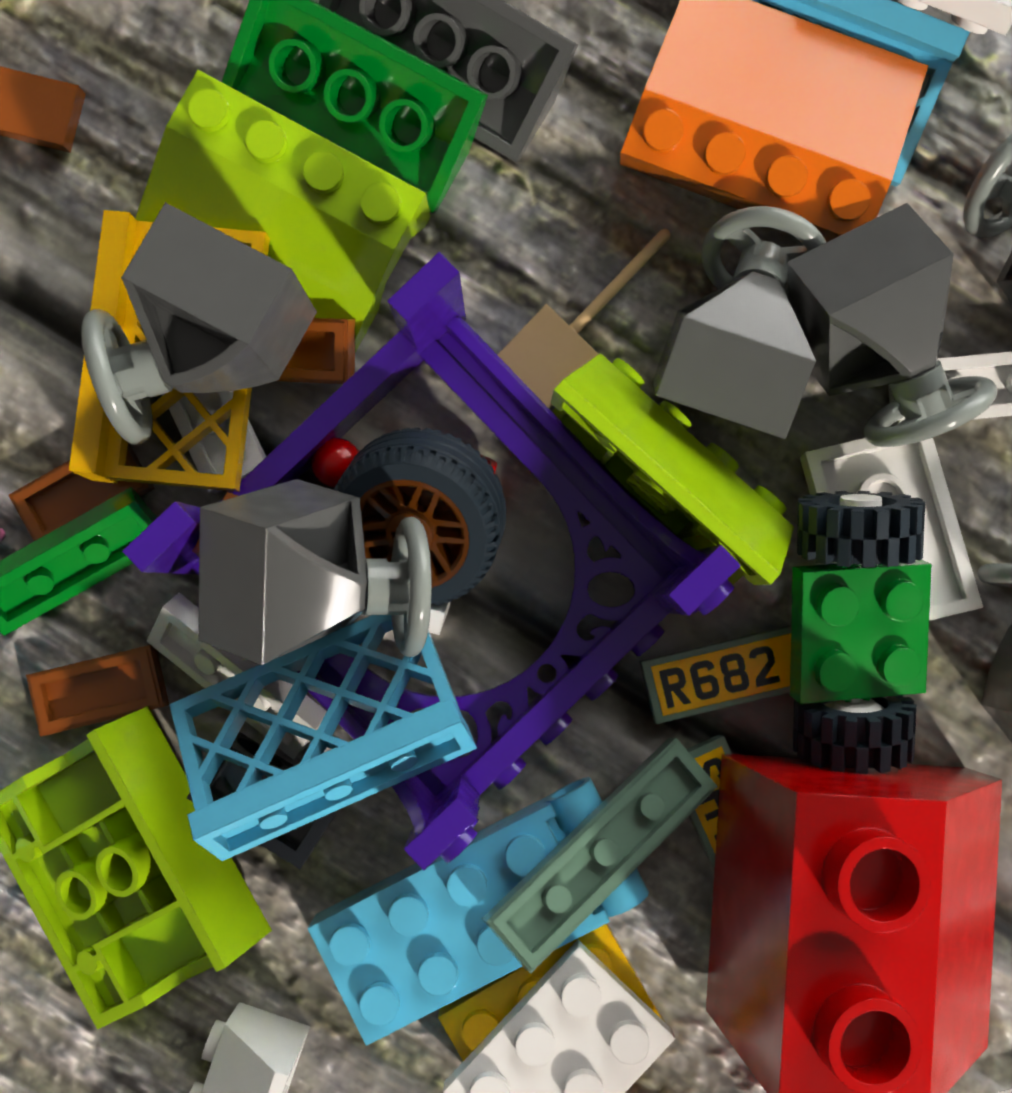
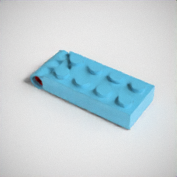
M590 777L574 781L551 795L478 831L473 841L448 864L440 856L425 870L415 863L315 915L307 929L366 1046L522 967L482 918L603 802ZM637 868L556 949L609 923V917L622 914L644 901L649 891Z

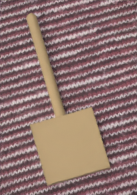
M661 229L570 325L550 306L545 304L500 351L498 356L548 408L552 406L553 390L568 375L599 355L579 333L670 239L671 233L668 229Z

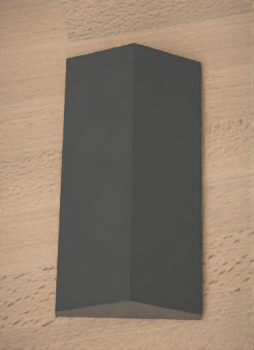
M319 0L318 3L487 94L488 97L474 138L514 162H519L552 108L578 47V44L504 0Z

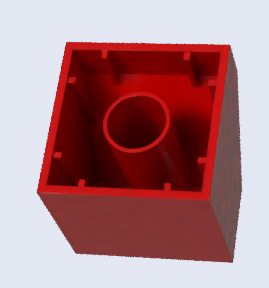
M722 754L706 997L707 1013L766 1093H947L988 1048L1002 779L966 767L907 764V767L902 769L891 766V772L879 773L874 768H868V774H856L855 768H845L844 772L831 771L832 765L830 764L820 768L811 765V759L802 760L792 757Z

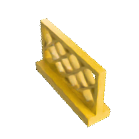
M104 210L90 311L101 309L108 312L115 318L130 344L146 340V337L121 277L153 222L137 221L130 212ZM215 228L268 256L270 238L266 232ZM84 357L69 471L97 482L118 483V481L239 492L252 387L233 391V398L212 415L194 393H181L172 389L171 392L164 394L151 405L153 416L152 430L168 450L147 467L125 466L128 442L116 432L107 418L93 387ZM186 396L205 421L175 444L156 421V418ZM230 417L227 435L220 425ZM212 431L216 433L226 446L223 475L197 472L184 455V453ZM177 460L185 471L167 470L166 468Z

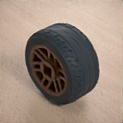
M419 427L404 428L401 431L395 430L384 434L364 446L340 477L334 490L360 497L366 558L387 559L388 562H391L395 532L399 523L406 517H415L421 521L427 534L430 550L431 604L438 606L467 594L486 576V573L493 564L505 530L506 501L502 485L497 474H494L493 467L488 464L485 457L481 458L480 452L473 449L469 443L465 445L461 442L462 439L453 437L449 433L446 435L442 434L440 430H431V428L421 430Z

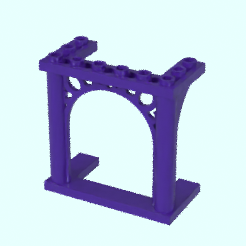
M440 251L387 300L399 332L243 478L240 483L239 492H229L240 496L298 479L311 467V459L321 446L332 438H342L415 367L424 361L542 484L558 506L571 538L575 573L570 605L557 635L533 664L511 680L482 692L455 696L460 710L468 712L474 718L477 725V749L472 750L466 756L456 757L392 786L404 805L413 825L404 850L423 870L439 856L448 864L473 841L477 835L473 828L479 821L477 816L480 809V794L492 783L498 790L509 784L527 764L520 756L538 739L546 746L557 738L572 722L573 719L567 711L580 698L586 695L593 701L605 692L619 676L613 667L630 650L639 657L655 644L665 632L659 623L669 613L685 616L695 614L698 611L703 616L710 613L733 591L735 586L728 578L741 567L739 562L722 545L695 549L658 522L465 322L466 314L460 273ZM178 501L173 502L122 552L141 572L192 574L199 576V557L192 550L200 538V507ZM577 513H580L589 522V525L581 527ZM596 536L600 539L604 552L612 546L619 553L620 558L608 557L593 562L587 554L588 545L593 537ZM601 573H619L631 581L634 593L631 599L623 605L616 607L601 606L590 598L587 590L589 582ZM592 614L603 620H616L610 627L598 626L590 630L589 633L594 636L593 639L584 640L577 634V625L586 615ZM339 653L325 659L315 679L340 687L355 658ZM561 655L579 657L567 666ZM543 664H551L556 669V676L550 682H543L538 678V669ZM367 668L355 693L381 702L391 682ZM528 687L539 694L529 705ZM405 689L397 708L411 713L416 709L426 708L438 703L440 700L437 695H427ZM308 690L315 700L327 711L333 699ZM496 702H506L512 708L511 718H507L506 714L500 717L497 725L498 734L491 740V726L486 712ZM348 705L339 725L354 740L365 735L375 714ZM390 719L389 722H388V724H390V723H392V722H395V721Z

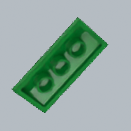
M249 0L221 81L425 192L431 213L437 212L469 154L488 97L484 92L313 0Z

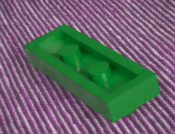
M132 487L0 560V632L4 636L133 564L122 551L157 517Z

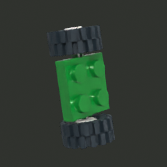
M835 491V494L821 492L816 493V495H805L803 498L798 499L797 554L802 555V558L806 560L816 559V563L825 564L792 567L790 696L794 698L793 751L797 752V757L802 760L811 759V765L821 768L830 764L832 765L831 771L844 772L845 768H855L856 774H868V768H874L879 773L891 772V766L902 769L907 767V762L912 763L914 760L917 704H914V700L911 697H903V695L926 693L932 568L931 563L922 560L925 501L918 497L911 498V495L905 494L892 495L893 493L891 492L875 494L870 493V491H858V493Z

